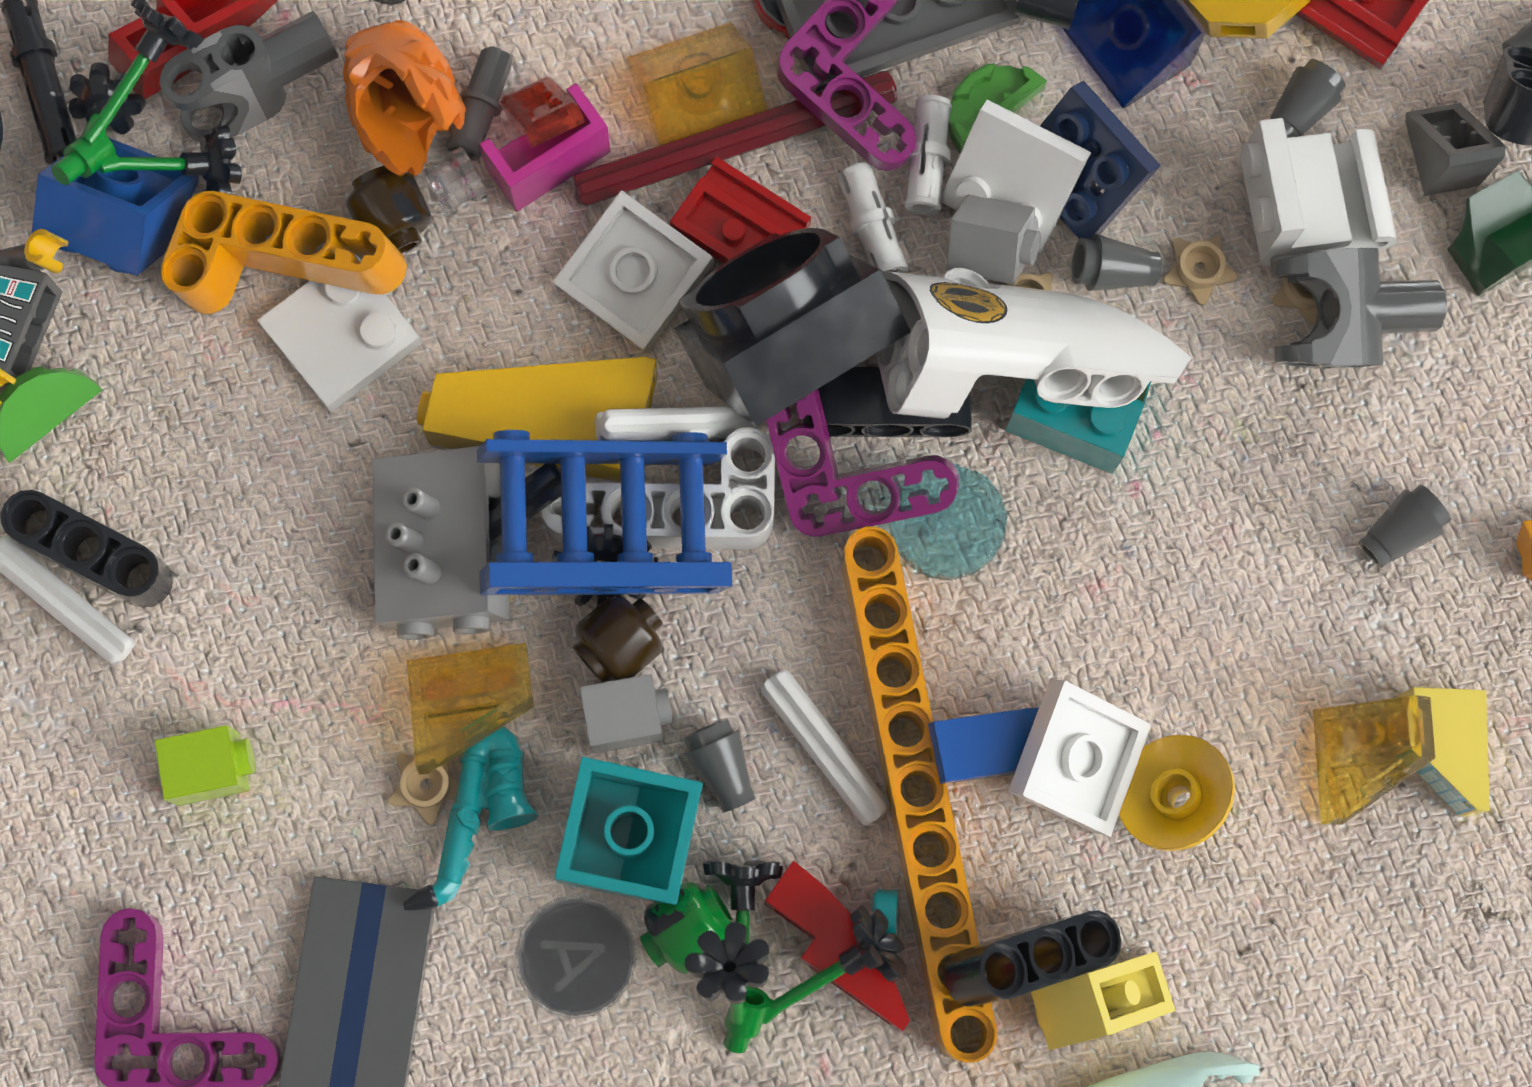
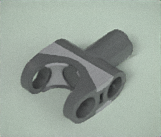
M311 11L263 37H260L255 30L247 26L234 25L224 28L205 38L197 48L193 47L192 50L187 48L169 60L161 72L160 86L170 104L181 110L180 119L182 126L193 140L200 143L202 135L212 134L213 128L200 130L192 124L196 111L210 106L222 110V119L215 127L228 125L230 128V138L279 113L285 104V85L339 57L318 16L314 11ZM194 70L203 75L200 87L193 91L192 94L179 95L173 92V81L181 72Z
M1378 248L1331 249L1271 261V277L1288 278V282L1300 284L1308 289L1316 301L1318 310L1316 325L1308 336L1301 341L1290 343V345L1274 347L1275 363L1314 369L1383 365V333L1437 331L1441 329L1443 320L1446 317V293L1438 280L1380 281Z

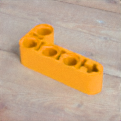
M203 191L190 198L182 209L162 262L161 277L167 288L193 310L201 314H213L221 311L230 302L243 267L369 294L384 295L392 292L402 283L406 276L407 264L405 257L377 226L370 223L216 191ZM272 233L271 237L264 242L265 238ZM325 243L322 249L314 253L316 248ZM355 254L361 259V262L355 257Z

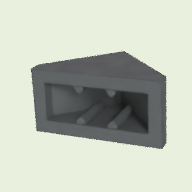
M1461 103L1406 112L1405 123L1425 196L1479 187L1505 157L1506 146Z

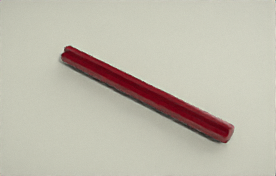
M881 71L862 78L890 104H894L897 101V87L888 71ZM840 90L831 95V107L839 116L851 118L861 112V102L855 93L849 90ZM823 91L818 92V93H815V94H816L818 97H821ZM794 100L576 173L574 185L582 204L590 206L616 197L621 190L628 193L709 166L715 157L724 161L825 127L826 125L801 102Z

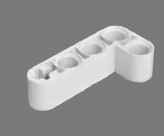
M747 427L734 431L725 440L727 442V455L721 458V484H703L706 549H754L764 544L771 535L774 521L775 495L774 450L768 435L759 429ZM749 449L759 453L764 459V463L757 470L746 472L735 467L732 458L741 450ZM585 483L587 526H590L593 534L604 533V527H597L594 516H597L595 504H602L603 523L614 524L613 534L622 536V527L613 520L615 512L621 507V483ZM645 483L648 542L652 545L653 549H682L681 527L672 520V515L680 508L679 484ZM559 497L542 510V517L551 538L563 546L562 520L560 517L562 515L561 497ZM751 506L761 512L764 520L756 528L746 530L736 526L731 520V515L740 507Z

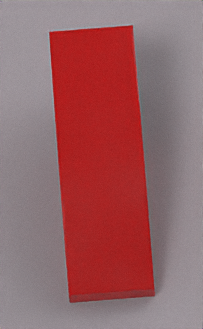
M157 0L156 11L169 17H176L184 24L187 30L193 31L205 39L230 26L241 25L250 27L278 0ZM141 18L108 34V61L118 73H126L139 54L135 48L147 30L143 27ZM168 43L156 63L151 60L149 61L132 90L136 94L142 95L145 99L161 91L160 75L165 64L187 48L182 45L172 46ZM193 70L181 72L178 76H176L173 83H175L176 81H178L179 79H181Z
M793 860L766 898L764 905L813 939L799 960L819 973L839 961V953L856 944V937L852 929L853 923L850 918L851 913L820 881ZM865 967L854 975H849L846 972L830 982L898 1032H903L909 1024L910 1019L895 982L887 981L876 968L868 969Z

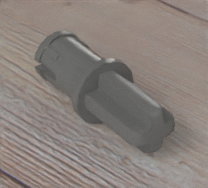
M489 46L481 50L467 90L459 93L466 111L463 127L459 130L454 125L450 137L446 141L445 147H448L447 150L468 160H479L482 154L479 143L486 139L493 117L499 116L502 112V105L499 103L513 63L512 56L509 53L495 46Z

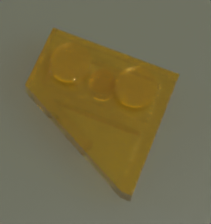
M526 643L407 660L415 766L419 775L429 774L535 707L529 652Z
M1413 695L1313 710L1321 825H1343L1436 758L1431 697Z

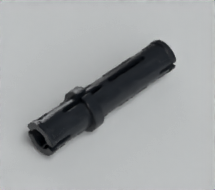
M3 0L0 8L5 17L13 44L12 51H9L11 62L14 67L20 69L43 147L45 162L52 164L57 161L56 155L58 154L59 158L63 157L64 148L77 139L54 63L55 57L58 56L56 46L52 40L47 39L37 0H25L27 4L25 7L22 0Z

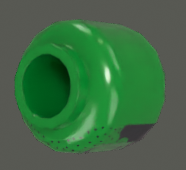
M685 882L681 884L677 905L653 902L645 908L644 922L648 931L640 936V941L657 967L660 968L668 962L677 972L687 974L688 971L685 968V958L690 953L703 954L697 943L698 937L702 933L711 930L723 940L725 939L726 927L728 924L733 923L734 920L724 902L710 884L701 888L694 882Z

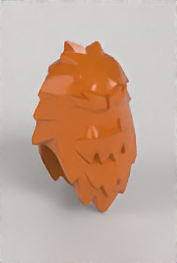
M395 20L394 22L383 23L360 30L347 39L343 78L346 85L345 101L351 125L355 127L365 151L371 153L378 162H381L389 171L396 175L402 176L408 172L412 176H417L423 170V164L427 163V153L436 132L450 131L452 123L457 129L461 130L464 125L466 107L455 87V79L449 62L435 45L432 38L410 22Z

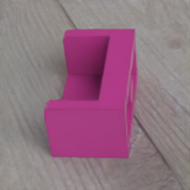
M577 83L566 89L569 106L498 150L490 138L479 143L485 168L516 212L611 152L608 127Z

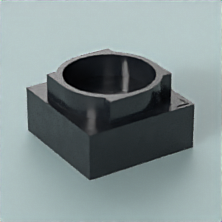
M805 228L782 235L774 233L718 267L704 278L691 293L679 299L689 320L674 328L705 387L755 426L911 333L881 269L848 254L839 236L821 228Z

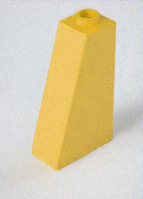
M634 357L435 374L432 391L424 390L421 394L417 409V425L423 426L422 431L429 445L448 449L481 446L486 439H493L494 432L502 430L530 432V440L598 441L594 420L599 412H605L610 409L651 408L658 378L657 361L649 357ZM525 463L539 467L544 465L543 463ZM585 464V476L621 482L620 464Z

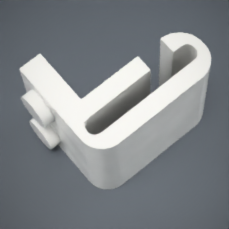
M1283 118L1259 121L1248 142L1243 145L1240 161L1260 263L1262 265L1271 266V261L1331 249L1378 248L1379 251H1382L1397 242L1374 131L1356 129L1351 135L1352 142L1333 144L1331 133L1287 138Z

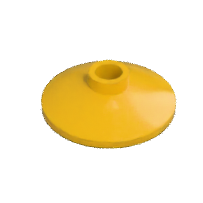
M1171 735L1150 742L1142 749L1119 813L1123 825L1139 842L1157 850H1185L1204 842L1222 826L1232 808L1235 783L1231 767L1215 746L1195 736ZM1190 793L1189 799L1182 806L1174 808L1175 799L1180 794Z

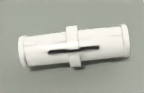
M924 95L918 97L915 101L914 130L916 145L906 161L910 164L907 199L905 200L904 207L910 213L928 216L941 212L942 205L940 203L944 167H947L951 161V149L946 144L952 103H950L949 99L942 96Z
M859 163L842 170L843 173L837 175V179L850 209L852 221L849 226L854 237L860 239L868 263L881 269V271L907 272L908 265L902 250H900L893 228L896 219L893 210L885 206L884 200L881 197L873 167L869 163Z

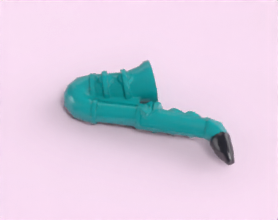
M497 724L485 725L469 736L460 757L462 766L456 800L450 810L437 879L433 885H427L417 890L403 903L405 911L436 908L455 898L462 885L461 878L470 866L468 857L474 848V843L471 839L479 831L481 819L478 815H480L481 810H489L487 829L490 831L517 828L527 825L538 818L537 811L530 806L524 792V752L521 750L517 736L507 727Z

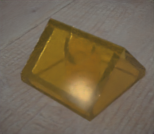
M732 22L626 57L627 65L658 146L767 110L752 48Z

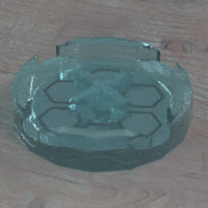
M953 464L959 474V489L954 501L947 509L933 514L889 522L891 536L895 540L901 557L908 566L929 578L952 581L973 576L992 561L1004 541L1007 513L1002 495L988 477L976 470L971 471L968 468L959 467L960 464ZM925 470L924 478L920 483L904 486L903 483L901 486V505H911L907 499L909 493L922 489L928 490L931 498H939L942 486L948 484L947 479L936 478L933 470Z

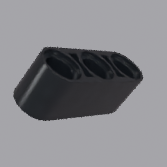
M853 367L818 388L830 437H957L972 432L971 390L958 413H951L948 418L942 419L893 414L887 404L879 367ZM807 415L804 417L803 423H813L812 416Z
M22 490L11 495L4 503L0 515L1 525L5 533L34 554L138 607H153L163 602L170 594L173 579L168 565L144 545L42 492ZM46 510L47 520L43 528L34 534H26V523L32 514ZM90 537H98L99 547L95 555L86 561L78 562L76 552L79 545ZM140 564H150L151 574L149 580L139 588L129 589L127 579L132 569Z
M1100 910L1052 920L960 950L953 954L946 964L944 973L945 985L950 996L957 1003L967 1007L1015 998L1114 962L1121 948L1120 930L1116 922L1107 913Z

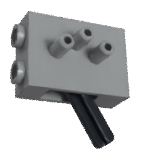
M480 446L372 459L375 623L397 631V638L429 639L434 636L433 629L453 627V632L457 634H481L490 631L489 623L510 621V595H480L479 571L489 562H496V554L502 553L500 463H477V450ZM544 464L525 478L526 521L561 497V469L556 464Z

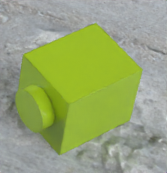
M224 725L154 740L165 801L176 806H182L250 791L247 775L255 774L256 769L253 749L249 739H241L240 733L232 727Z

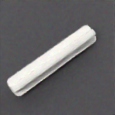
M731 406L610 409L605 412H599L594 420L598 441L669 442L672 441V435L688 432L705 433L708 435V440L727 439L731 433L738 429L755 428L754 424Z
M4 535L0 537V573L112 665H118L130 654L135 645L132 638L14 540Z
M783 670L771 676L762 685L761 693L861 824L868 826L876 822L891 808L890 802L791 673Z

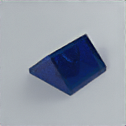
M1078 0L1070 29L1062 28L1122 108L1130 106L1190 67L1207 33L1182 0Z

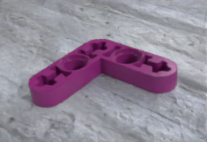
M826 0L784 45L777 60L776 73L778 80L789 93L871 166L884 171L898 169L906 163L915 148L916 134L914 127L899 111L844 63L850 54L895 7L898 0H869L865 9L858 0ZM833 12H845L855 21L856 32L849 38H836L826 29L825 18ZM793 55L799 60L804 59L807 55L812 57L815 62L811 70L821 81L824 82L829 72L835 76L834 79L828 82L821 97L814 93L820 81L811 73L804 71L797 76L792 72L795 62L792 57ZM840 90H849L855 93L861 102V112L851 118L839 116L831 107V95ZM871 111L878 115L872 126L880 134L887 136L892 131L898 134L900 139L896 146L900 153L893 148L887 150L886 153L881 152L877 148L881 138L870 126H868L863 136L856 131L864 124Z
M818 389L796 402L799 420L807 415H811L813 423H798L785 431L782 430L780 422H789L792 418L789 406L766 420L789 516L793 525L801 533L808 536H826L866 526H875L937 513L949 507L959 489V474L956 467L948 459L938 455H927L838 474ZM807 436L817 443L820 457L814 465L802 467L796 465L790 459L787 446L792 438ZM925 470H933L936 478L947 479L948 484L942 486L939 498H931L929 491L922 489L909 493L907 499L911 505H901L902 487L895 475H905L904 486L920 483L924 478ZM867 481L883 483L891 494L890 504L881 511L866 509L858 499L859 487ZM838 487H847V506L853 517H844L845 505L829 509L824 516V522H817L814 513L804 514L802 508L810 501L811 494H817L820 502L827 503L839 500L842 493Z
M128 908L119 910L111 915L103 925L100 936L94 1065L96 1075L101 1083L106 1087H264L272 1082L280 1070L282 1060L277 1044L265 1034L252 1032L159 1033L164 939L162 926L155 916L142 910ZM131 920H135L137 929L145 930L147 933L146 942H140L135 945L133 963H147L146 974L134 971L115 973L116 962L129 964V947L126 944L118 943L119 932L129 930ZM135 981L141 985L145 992V1004L142 1010L135 1016L123 1017L114 1007V994L123 983ZM218 1041L225 1043L221 1055L245 1054L248 1050V1043H254L255 1052L266 1056L265 1067L256 1068L253 1073V1079H247L245 1068H221L223 1081H215L220 1063L216 1043ZM155 1042L162 1043L157 1059L160 1082L153 1081L157 1068L132 1069L129 1071L127 1081L123 1080L122 1070L113 1069V1056L123 1055L126 1044H129L131 1055L157 1056L154 1044ZM187 1043L198 1046L205 1057L204 1069L199 1076L192 1080L180 1078L175 1073L172 1064L173 1056L177 1049Z

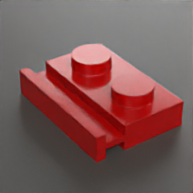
M1311 0L1296 15L1381 70L1429 0Z
M715 157L710 169L704 177L699 179L669 222L671 227L724 264L774 233L782 235L795 230L809 228L811 216L720 158Z

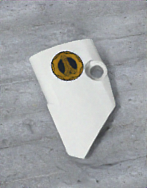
M953 268L947 271L943 278L882 271L911 330V333L876 353L887 404L893 414L948 418L951 413H958L974 383L982 375L1034 379L1039 396L1046 401L1054 403L1117 408L1136 400L1150 381L1174 384L1192 358L1170 339L1143 321L1091 298L1066 292L989 284L981 275L965 268Z

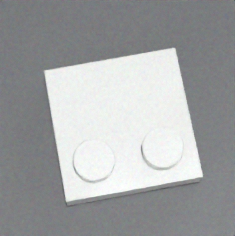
M987 100L980 109L941 196V203L957 211L969 194L1035 207L1033 230L1040 231L1041 233L1038 253H1041L1091 152Z
M621 190L554 279L553 283L576 302L647 353L682 307L679 299L688 295L696 288L715 263V260L710 254Z
M314 281L307 282L257 320L330 413L423 344L418 333L386 294H369Z
M1050 678L1008 792L1094 833L1111 837L1151 724L1065 680Z

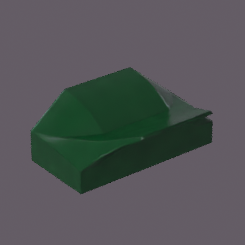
M1518 170L1466 199V214L1462 231L1447 249L1477 296L1532 266V184Z

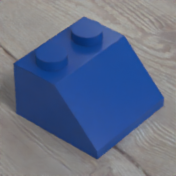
M109 138L115 147L118 157H157ZM58 159L38 173L31 234L38 229H45L68 241V246L60 247V250L69 253H79L105 263L113 271L138 276L165 253L182 209L192 197L198 185L199 176H183L180 170H119L108 173H100L97 170L88 178L79 176L69 185L65 186L59 183L51 172V166L60 160Z

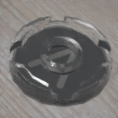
M583 895L555 898L535 910L521 930L514 952L517 978L529 999L548 1013L570 1019L597 1016L615 1005L632 984L638 961L635 937L623 916L604 901Z

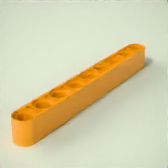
M866 526L856 530L848 538L842 556V573L887 797L890 802V812L935 1036L940 1050L948 1058L957 1062L975 1063L985 1059L995 1047L997 1027L992 1003L969 1007L957 1003L950 996L948 989L940 982L938 977V966L945 956L953 955L960 950L979 945L947 785L946 783L940 784L928 728V723L933 722L898 547L894 538L886 530L879 527ZM864 546L874 547L883 554L885 565L875 571L864 570L856 564L853 553ZM875 603L889 605L897 616V622L890 628L878 629L867 621L865 609ZM887 660L898 661L906 667L909 681L898 688L886 686L878 678L877 666ZM898 718H908L914 721L920 730V741L911 747H902L896 744L890 737L889 724ZM910 776H919L925 779L932 788L931 802L923 807H915L908 804L901 794L902 781ZM922 835H931L942 843L945 857L941 865L926 867L915 859L913 844L916 838ZM944 895L954 902L957 909V917L950 928L940 929L928 921L925 914V906L931 896ZM962 1016L973 1018L979 1024L982 1031V1039L979 1046L968 1053L959 1051L953 1045L950 1038V1030L953 1023Z

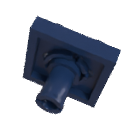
M1085 81L1072 86L1040 125V127L1091 152L1060 215V219L1078 239H1091L1094 234L1100 235L1161 166Z

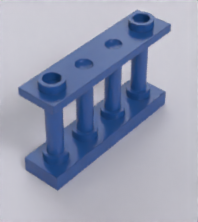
M524 430L494 432L493 439H486L477 450V463H500L502 553L496 554V562H489L479 571L480 595L718 594L732 587V563L712 562V553L706 552L703 465H713L727 455V442H708L707 434L697 432L672 435V442L530 440V432ZM525 463H554L561 466L563 553L557 554V562H533V553L527 552ZM585 464H620L623 553L617 554V562H594V554L587 552ZM644 465H679L682 553L676 554V562H654L653 553L647 552Z

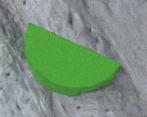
M995 63L986 64L968 73L954 90L951 101L952 109L949 115L950 139L959 154H961L980 109L987 100L1015 113L1045 89L1047 80L1026 66L1019 69L1009 65L996 66Z
M35 367L16 377L14 385L10 383L0 394V401L2 402L0 406V450L8 463L101 392L102 388L99 384L81 370L74 368L68 370L64 368L44 369V367Z

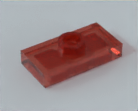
M548 76L508 94L500 100L508 120L532 147L585 123L578 104Z

